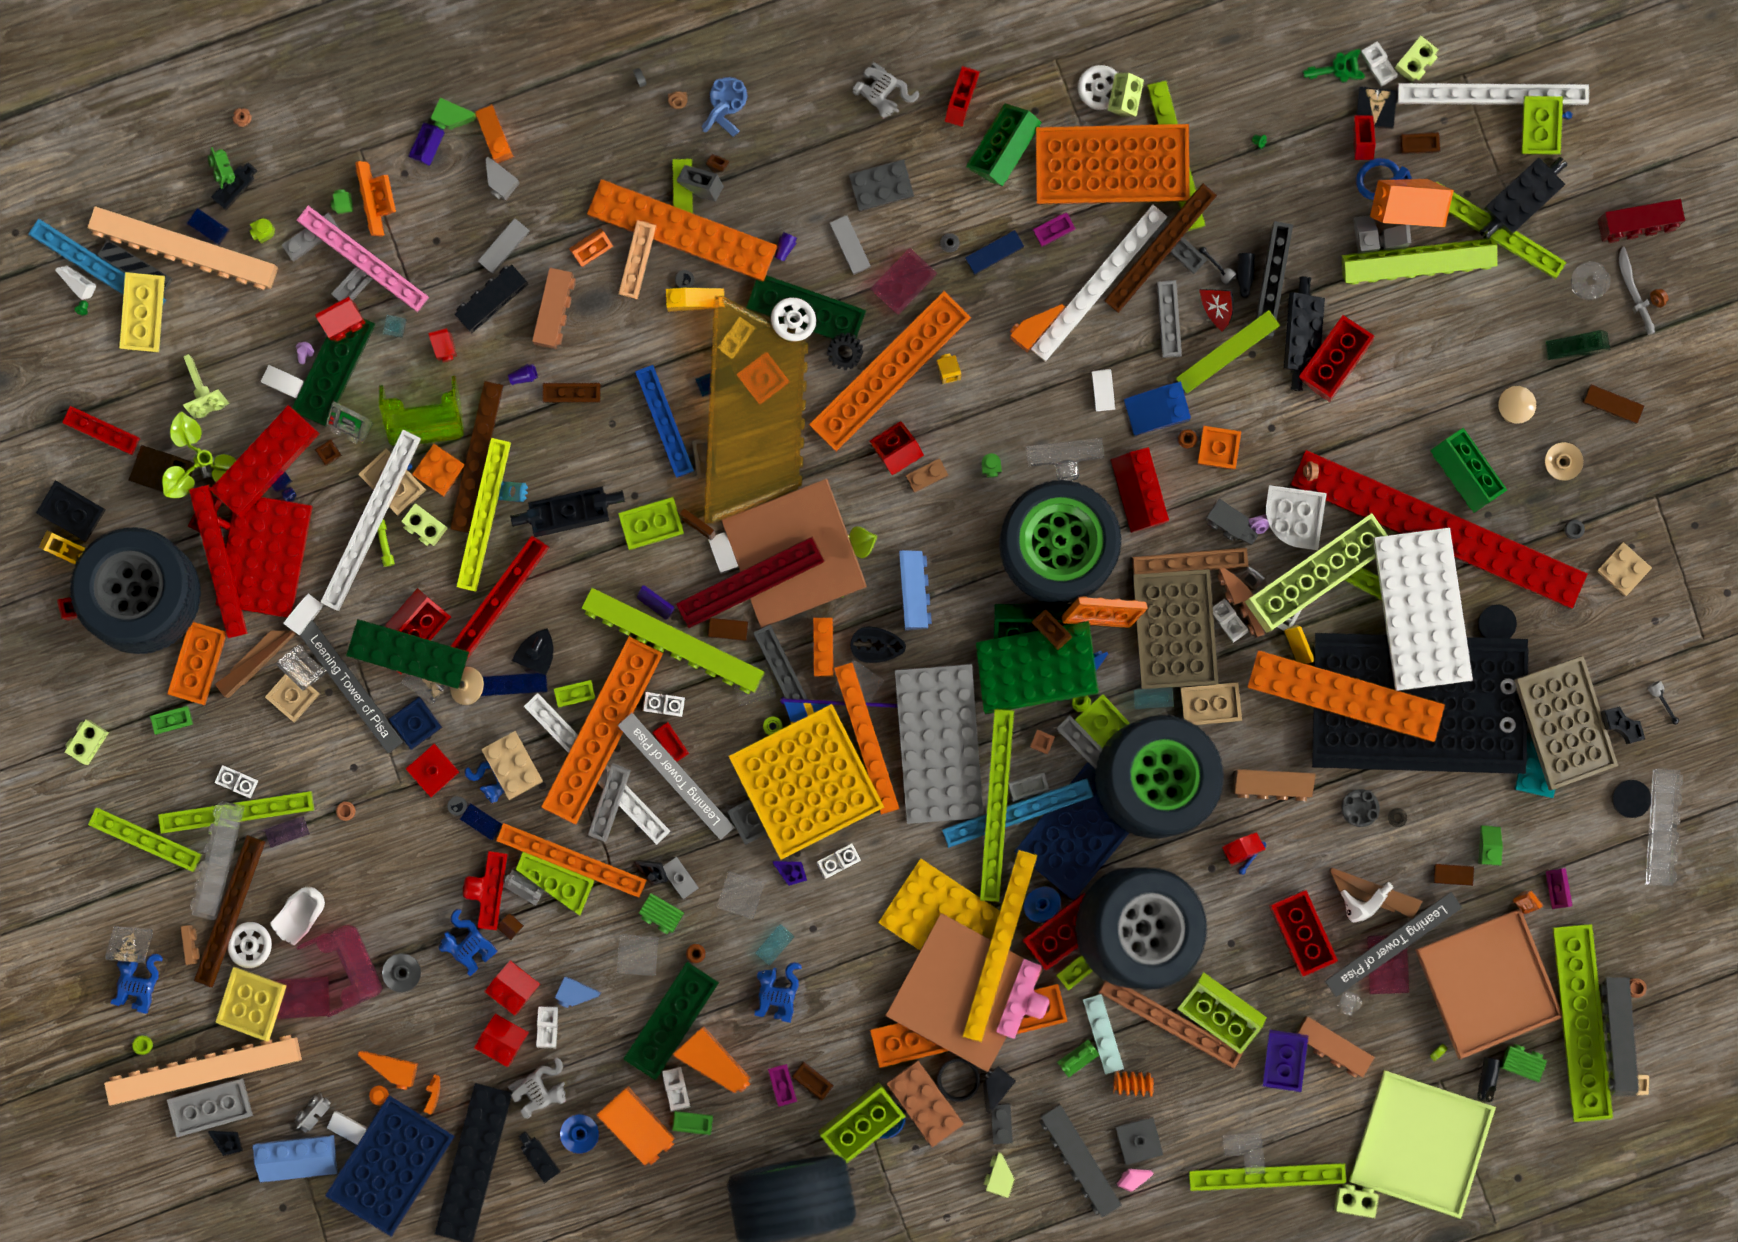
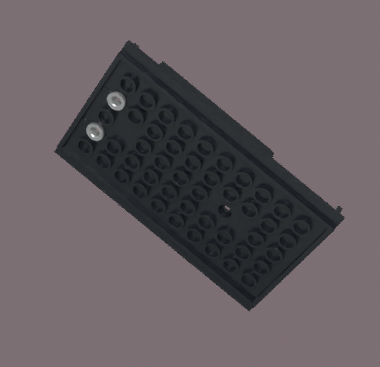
M1315 633L1314 667L1395 690L1387 635ZM1466 637L1473 681L1399 690L1403 693L1445 704L1435 742L1314 707L1312 768L1526 774L1527 720L1514 679L1528 675V639ZM1506 683H1509L1511 685L1510 690L1505 689L1504 686ZM1506 721L1511 725L1509 729L1504 727Z

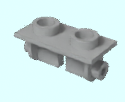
M513 869L503 884V887L535 906L544 893L542 888Z
M320 1092L316 1096L314 1095L309 1100L308 1106L304 1111L301 1110L296 1115L294 1121L296 1127L305 1133L310 1131L319 1121L314 1115L317 1114L322 1117L330 1108L331 1102L327 1098L324 1099Z

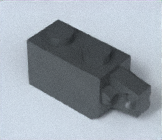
M1221 499L1216 502L1205 519L1208 521V526L1214 530L1220 529L1224 532L1223 536L1231 541L1233 539L1236 541L1240 539L1252 545L1258 537V534L1248 526V517Z

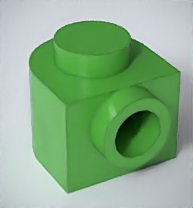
M345 190L334 191L333 200H331L332 210L336 211L337 214L353 212L351 194L345 192Z
M992 453L985 455L981 464L982 475H986L987 478L998 477V474L1002 473L1000 458Z

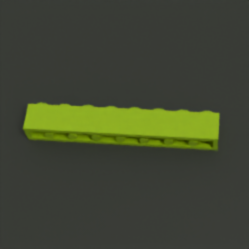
M1493 238L1342 255V277L1345 283L1352 285L1363 281L1377 282L1380 279L1396 280L1398 277L1414 278L1416 275L1433 276L1435 273L1442 272L1444 274H1451L1454 271L1460 270L1470 272L1478 268L1488 270L1498 266L1497 244Z

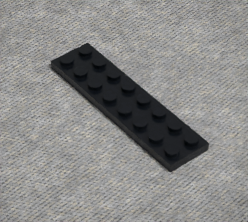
M480 1083L474 1084L435 1235L461 1242L474 1241L513 1092Z

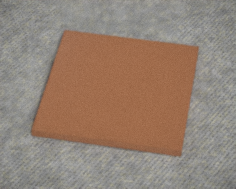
M828 479L722 520L740 572L812 536L825 560L824 563L750 598L761 628L867 587Z
M1521 908L1415 950L1458 1059L1465 1058L1562 1018L1561 1008Z
M941 913L886 1016L988 1072L1007 1036L996 1032L1024 958L1011 951L1008 952L982 1042L963 1037L991 940ZM1041 968V970H1040V973H1039V975H1038V978L1040 977V975H1041V973H1042V971H1043L1042 968Z

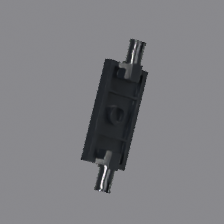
M1558 157L1548 167L1540 158H1537L1484 208L1491 218L1490 222L1479 230L1481 236L1486 233L1483 238L1488 240L1498 229L1506 230L1510 235L1517 231L1566 185L1557 174L1567 167V162L1564 161L1559 165L1563 158Z
M1306 276L1299 277V293H1289L1283 369H1288L1292 373L1291 391H1303V381L1299 376L1322 345L1325 298L1310 294L1311 277Z
M603 486L533 501L528 503L529 509L527 512L510 515L512 527L529 523L532 525L534 537L610 521L607 509L609 505L624 503L625 497L623 490L606 494L604 493Z

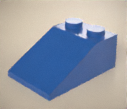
M1181 381L1124 399L1134 436L1188 422L1191 419Z

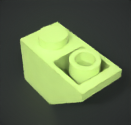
M998 1152L997 1156L993 1155L990 1166L993 1168L991 1174L986 1175L983 1185H986V1191L1009 1198L1015 1179L1002 1153Z

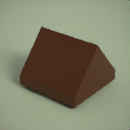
M509 913L500 922L497 929L512 940L524 925Z

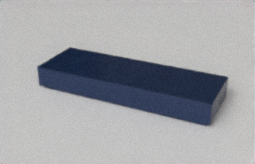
M1014 230L965 257L974 275L1021 250L1024 248V245Z

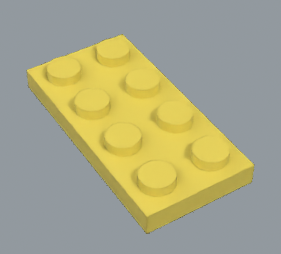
M125 272L120 349L159 352L165 276Z

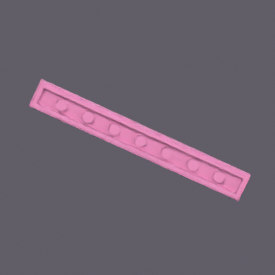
M307 206L296 220L417 313L429 297L310 206Z

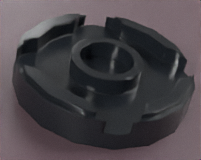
M1500 604L1491 605L1479 615L1478 630L1485 638H1511L1516 631V616L1507 606Z
M1638 780L1623 781L1617 785L1612 793L1614 809L1626 818L1640 817L1648 811L1651 805V793L1647 786Z

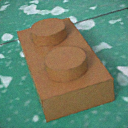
M940 458L906 475L914 493L948 477V473Z
M192 925L182 926L181 933L186 965L197 964L199 950L195 948L194 940H197L196 930L193 929Z

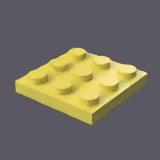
M233 967L215 1023L258 1039L269 1041L287 985Z

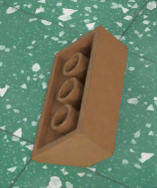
M1235 770L1233 794H1238L1237 798H1249V795H1257V799H1268L1269 796H1276V800H1288V797H1295V801H1307V798H1311L1313 795L1315 773Z

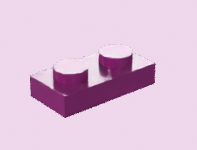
M1066 212L1033 229V232L1039 244L1043 247L1071 233L1076 228Z
M1566 868L1545 871L1552 909L1573 906Z
M787 1064L768 1069L778 1107L797 1102Z

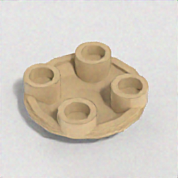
M1512 386L1500 395L1498 401L1499 411L1506 422L1514 424L1524 423L1534 415L1536 399L1527 388Z

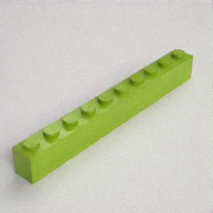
M591 588L582 606V609L586 611L585 615L593 619L597 616L603 619L601 623L612 627L614 624L620 627V632L628 636L632 633L637 636L636 640L644 644L647 641L653 643L654 649L660 652L667 650L671 652V657L679 661L683 658L689 661L687 665L698 669L700 666L706 669V674L714 678L718 675L723 678L722 682L730 686L735 683L740 686L739 690L744 693H755L765 674L764 671L594 588Z

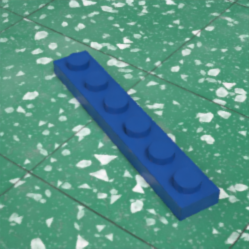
M651 365L635 371L676 478L694 472L654 366Z

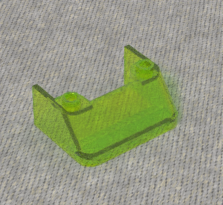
M452 376V391H447L441 396L442 404L404 408V404L400 399H387L384 386L379 385V408L389 444L392 446L396 445L402 430L420 437L419 444L456 440L464 435L461 398L456 376Z

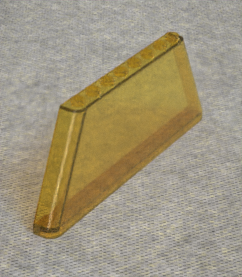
M720 295L714 296L704 502V523L709 525L797 491L798 487H802V475H799V468L803 467V456H800V449L804 448V437H801V430L805 428V418H802V411H805L806 399H803V392H806L807 381L803 380L804 373H807V362H804V355L808 354V343H805V339L801 341L783 339L774 331L770 320Z

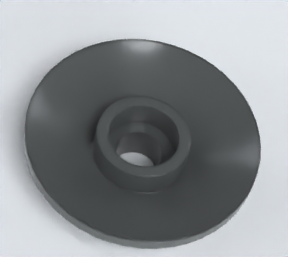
M403 953L396 954L385 962L382 969V977L387 987L391 990L407 992L418 984L421 977V968L414 957ZM401 969H404L406 971L405 976H401L399 974V971Z

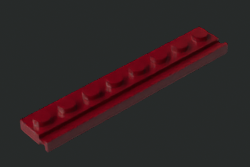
M812 536L677 602L676 605L689 629L824 563L825 560Z

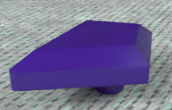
M773 861V864L788 886L807 881L802 862Z

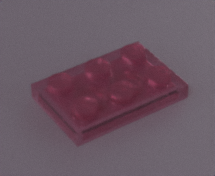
M909 248L875 283L871 291L899 316L937 276V272Z
M1388 935L1367 936L1368 950ZM1407 948L1369 974L1370 994L1409 993Z
M328 977L273 980L287 985L276 1019L330 1016Z

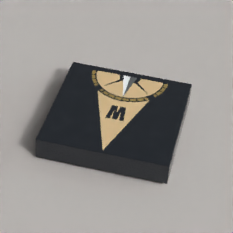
M1359 87L1356 116H1374V127L1393 129L1397 90Z

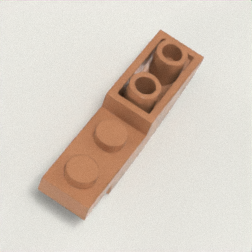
M1225 568L1220 569L1217 578L1221 586L1224 585L1227 590L1225 596L1228 603L1232 602L1233 606L1241 603L1242 607H1239L1243 618L1247 617L1249 622L1247 628L1251 636L1254 635L1255 638L1264 635L1262 626L1245 603L1246 600L1254 596L1253 593L1233 573Z

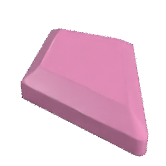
M1128 1169L1122 1173V1177L1117 1182V1185L1132 1192L1149 1179L1153 1172L1151 1170Z

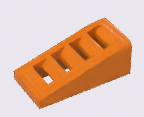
M1523 891L1513 899V902L1518 908H1521L1523 914H1528L1543 907L1532 891Z

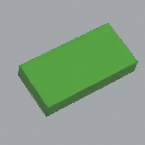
M674 1111L672 1131L711 1135L713 1115Z

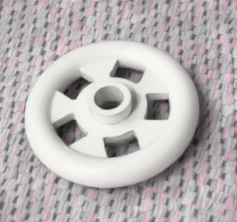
M1105 65L1092 66L1084 71L1078 82V93L1081 100L1090 108L1096 110L1108 109L1110 98L1106 95L1109 90H1112L1113 83L1110 85L1106 78L1111 76L1114 80L1115 73L1117 72ZM1100 73L1101 78L1093 80L1092 75ZM1086 84H1091V91L1085 90ZM1102 84L1104 89L1099 90L1097 85ZM1093 95L1101 97V101H1093Z
M786 298L774 306L771 313V324L774 331L783 339L801 341L809 337L814 331L816 316L812 307L804 300ZM791 305L793 310L786 313L784 307ZM800 308H802L806 312V315L803 317L801 313L798 312ZM778 317H784L785 324H779ZM790 318H795L796 322L792 323ZM803 322L808 324L805 330L800 328ZM787 328L795 329V334L788 333Z
M242 923L233 930L227 947L229 956L240 967L255 968L264 963L268 958L272 947L271 937L268 931L258 923ZM245 931L247 936L241 940L239 934ZM254 931H257L261 935L258 939L255 936H252ZM249 942L253 944L251 949L248 947ZM259 944L264 945L262 953L257 952ZM240 945V949L242 951L239 954H237L235 949V946ZM246 954H253V960H246Z

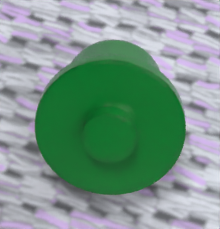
M1254 135L1252 137L1253 144L1258 145L1259 148L1265 146L1267 141L1265 135Z
M81 300L78 306L75 307V312L79 315H87L88 302Z

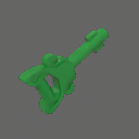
M1360 49L1353 50L1346 55L1341 52L1338 53L1332 66L1322 68L1308 67V70L1303 71V77H1309L1310 80L1316 79L1319 75L1334 73V76L1340 78L1342 83H1346L1348 78L1363 80L1365 75L1359 70L1357 62ZM1350 60L1352 72H1349L1346 68V61Z

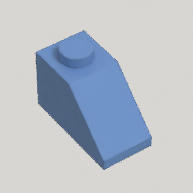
M566 976L555 999L559 1000L558 1004L568 1008L569 1005L574 1006L600 996L601 992Z

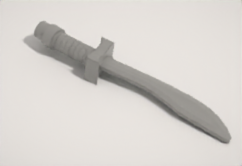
M1622 247L1619 255V266L1636 304L1632 309L1634 313L1640 312L1645 324V331H1647L1648 335H1652L1655 333V327L1646 308L1650 303L1648 299L1645 302L1642 301L1634 284L1632 267L1626 248Z

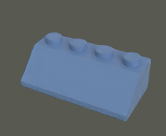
M899 551L905 631L928 629V624H932L931 613H927L926 606L930 605V595L925 592V586H929L928 574L924 575V567H927L926 555L923 556L922 551Z
M334 1135L264 1142L253 1145L254 1164L260 1182L338 1174Z

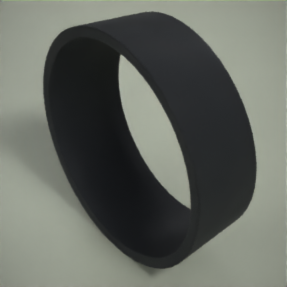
M953 1059L941 1067L937 1083L939 1090L947 1099L962 1102L976 1094L980 1085V1076L978 1070L971 1062L964 1059ZM954 1062H963L969 1065L976 1076L973 1090L963 1097L951 1096L942 1087V1072L949 1064Z

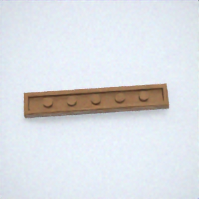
M1247 548L1132 557L1133 575L1249 567Z

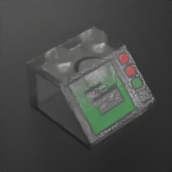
M333 401L326 424L331 427L329 431L339 436L343 433L348 436L347 440L357 444L358 441L364 443L374 423L368 418Z

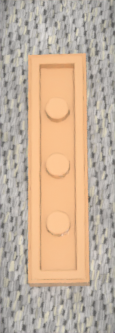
M637 220L618 294L638 299L656 225Z

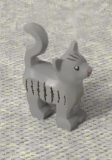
M874 62L871 68L867 67L864 72L866 78L874 79L873 84L867 86L862 82H857L853 87V93L856 96L862 94L871 105L878 108L881 118H886L894 112H899L897 109L898 105L886 99L895 87L900 88V96L908 103L916 101L919 97L918 91L908 95L907 85L904 81L887 73L883 67Z
M554 1058L555 1068L548 1066L538 1067L526 1078L519 1079L508 1086L513 1092L511 1096L515 1102L521 1100V1096L527 1094L530 1102L521 1110L524 1118H530L534 1110L545 1108L551 1103L563 1104L566 1101L563 1088L564 1082L554 1085L547 1091L541 1079L542 1074L555 1076L562 1071L563 1064L559 1058Z

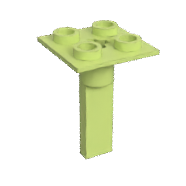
M189 354L184 356L196 387L194 391L196 399L183 404L194 419L203 418L207 413L221 410L228 405V400L219 389L210 393L208 387L203 386L192 357Z

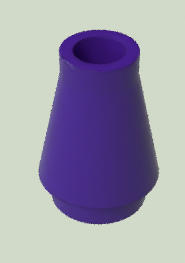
M783 232L782 236H779L774 257L785 261L797 244V238Z
M526 364L515 372L508 374L511 385L534 382V379L538 378V374L533 364Z

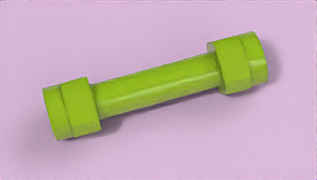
M382 520L377 532L383 557H381L384 567L395 565L393 555L390 554L385 530H387L385 520Z

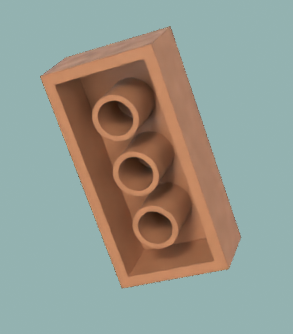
M919 1060L887 1082L889 1088L932 1147L964 1125Z

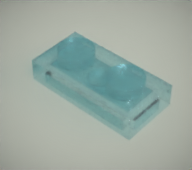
M1172 687L1133 690L1135 709L1174 707Z
M780 924L755 954L770 966L795 936Z

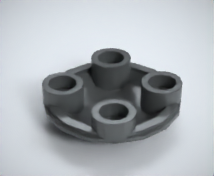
M1356 789L1349 792L1344 797L1341 805L1345 820L1356 827L1371 825L1378 818L1380 812L1376 796L1371 791Z

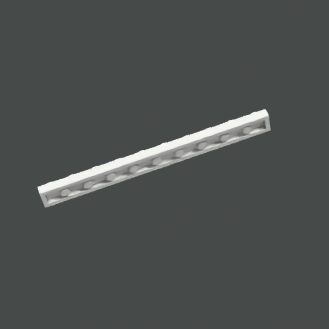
M1398 84V104L1523 105L1524 96H1563V105L1589 104V85Z
M1152 205L1031 348V351L1046 362L1168 216Z
M402 430L321 603L337 611L340 610L421 440L420 437Z
M537 693L524 707L569 753L578 734ZM608 765L598 781L602 788H604L610 770ZM626 785L619 806L656 845L659 844L671 831Z

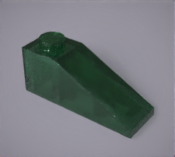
M1603 330L1546 341L1548 360L1610 351L1608 332Z

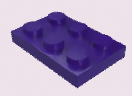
M1276 1030L1269 1031L1263 1079L1264 1087L1302 1092L1309 1035Z

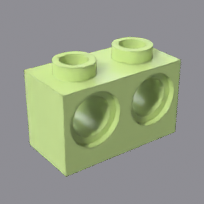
M1420 36L1396 65L1395 70L1411 83L1415 79L1419 81L1426 72L1423 69L1427 64L1431 66L1438 58L1436 56L1438 49ZM1426 50L1428 57H1422L1419 51ZM1407 65H1415L1416 71H1410Z
M1115 73L1108 111L1122 117H1136L1144 80L1130 73Z
M416 503L401 521L405 524L403 527L412 535L416 532L420 535L419 540L427 546L429 544L435 546L448 529ZM414 516H420L421 521L418 525H412L411 523ZM430 527H434L436 530L435 535L432 537H428L426 534L427 529Z
M85 719L84 722H80L77 726V733L74 738L71 737L65 746L67 748L65 753L82 764L89 765L109 732L92 721ZM90 728H93L95 732L92 738L87 737V731ZM82 744L84 751L79 755L76 752V748Z
M1343 1184V1187L1337 1188L1334 1210L1375 1218L1379 1195L1374 1193V1189L1363 1187L1362 1190H1356L1353 1185ZM1347 1193L1351 1194V1202L1344 1204L1342 1197ZM1364 1197H1370L1371 1204L1368 1207L1362 1206V1199Z

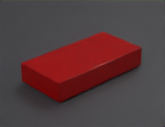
M669 722L652 732L657 741L676 762L689 755V752Z

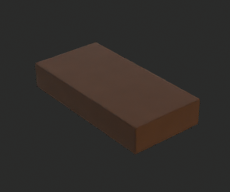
M1439 132L1400 135L1401 154L1440 152Z
M686 509L681 511L682 521L709 540H713L716 536L714 529Z
M710 618L708 637L747 641L748 621Z
M1434 865V883L1473 886L1474 866Z
M804 1061L792 1075V1078L820 1100H823L834 1086Z

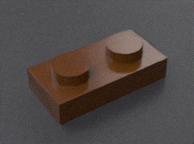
M1046 609L1032 621L1033 626L1057 650L1072 638L1071 634Z

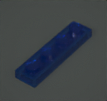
M531 673L482 677L484 687L480 697L548 692L547 675Z

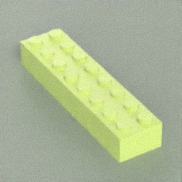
M1370 514L1246 600L1245 603L1265 632L1268 633L1375 559L1373 538L1388 535L1374 515Z

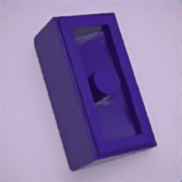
M423 122L408 157L430 165L443 138L444 131L437 126Z
M645 585L641 587L637 599L667 620L674 612L675 607Z

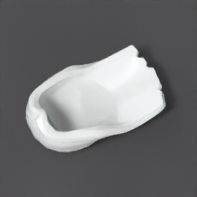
M312 887L301 888L287 899L283 909L270 923L276 934L283 941L291 942V945L297 944L309 932L315 920L322 912L325 905L323 895Z

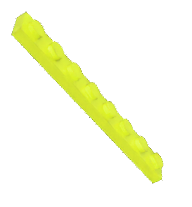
M491 438L456 586L458 588L477 591L511 442Z

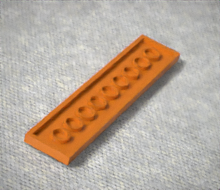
M602 179L587 213L588 216L633 233L637 220L656 225L654 241L763 282L777 249L775 244Z
M943 291L809 426L837 452L971 317Z
M630 636L628 637L541 808L575 825L577 824L623 734L618 724L628 715L634 713L663 656L662 652Z
M1259 650L1257 651L1247 688L1431 742H1435L1445 704Z
M1059 984L1034 989L1035 993L1049 999L1047 1010L1043 1018L1040 1019L1024 1015L1017 1034L1068 1022ZM900 1023L870 1030L879 1068L949 1051Z

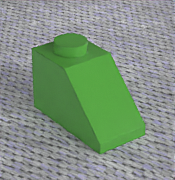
M442 98L439 99L431 116L434 126L442 130L445 128L452 130L476 121L477 118L474 112Z
M1481 825L1478 864L1501 866L1503 850L1501 827Z

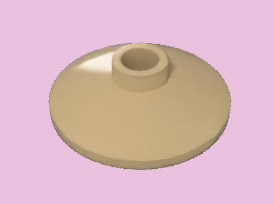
M1566 442L1553 445L1546 453L1545 467L1548 473L1555 479L1562 481L1571 480L1581 472L1583 456L1575 445ZM1560 459L1566 461L1565 466L1560 465Z
M465 667L459 688L450 687L453 699L462 705L475 703L483 692L484 682L482 675L475 668Z

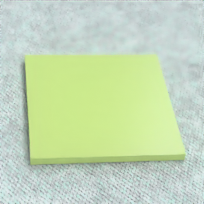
M1384 1070L1349 1182L1461 1219L1496 1107Z

